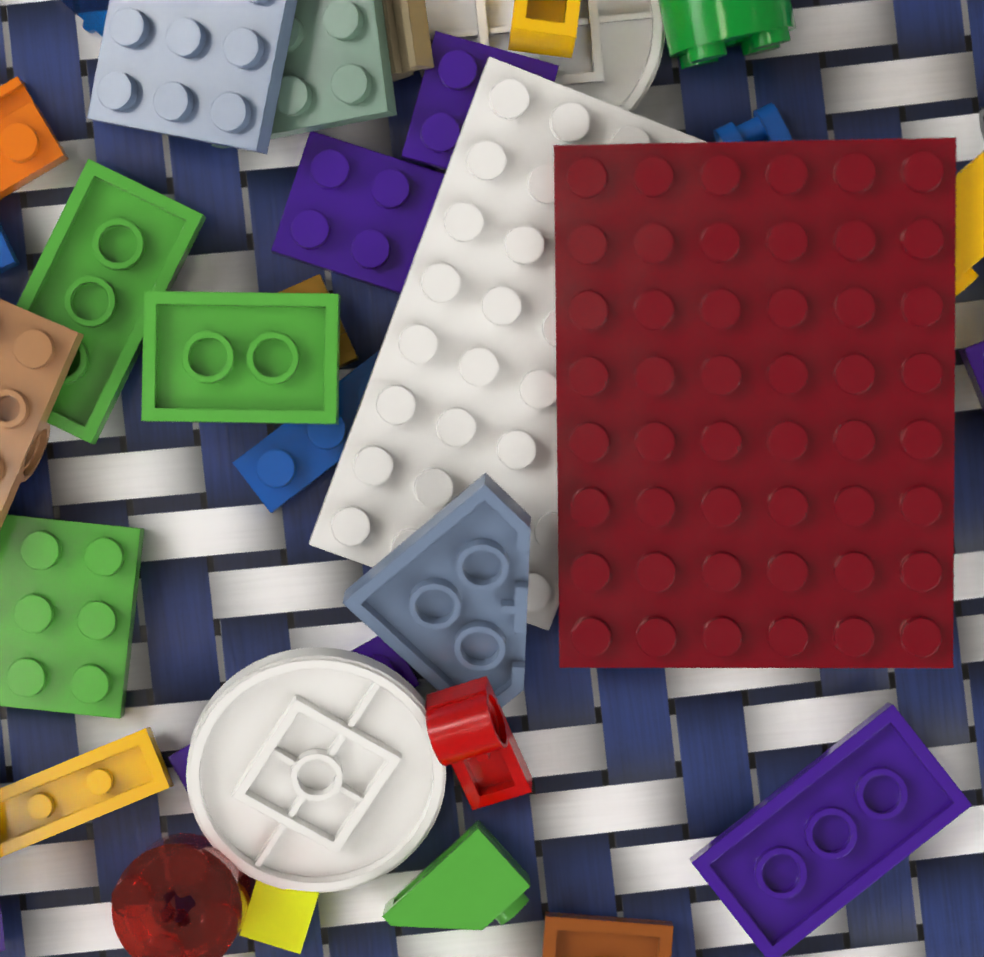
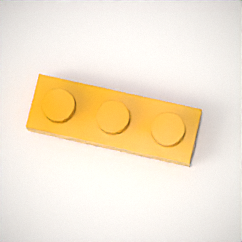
M151 727L144 728L0 788V858L174 786Z

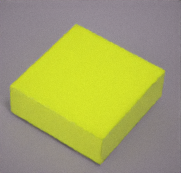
M256 880L239 936L301 954L319 892L284 890Z

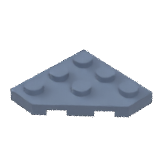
M485 473L346 589L343 604L437 691L487 676L502 708L524 690L531 516Z

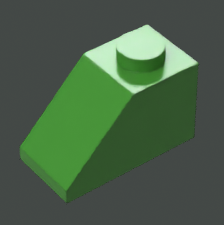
M478 819L385 904L382 917L390 926L483 930L494 919L500 925H504L529 901L524 892L530 887V876Z

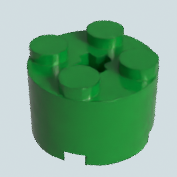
M658 0L670 58L680 59L682 70L716 63L719 61V57L727 55L726 48L741 45L743 56L756 55L781 48L780 44L791 41L789 31L796 29L791 0Z

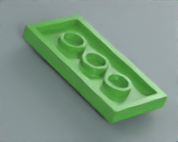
M90 159L87 160L17 306L84 334L47 423L90 444H96L143 348L144 291H171L206 217L202 213Z

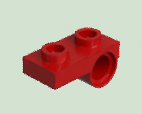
M487 676L427 694L425 704L426 726L433 751L443 766L452 765L472 810L532 792V776Z

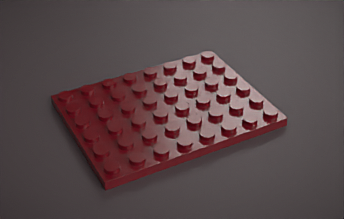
M956 137L554 145L559 668H953Z

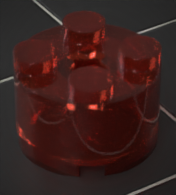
M183 832L165 836L149 845L128 865L112 892V919L119 941L132 957H222L233 944L244 924L250 902L251 886L249 877L241 872L223 853L212 847L204 836ZM175 893L180 898L191 895L194 899L195 904L188 913L183 908L176 910L172 906L170 900L175 896Z

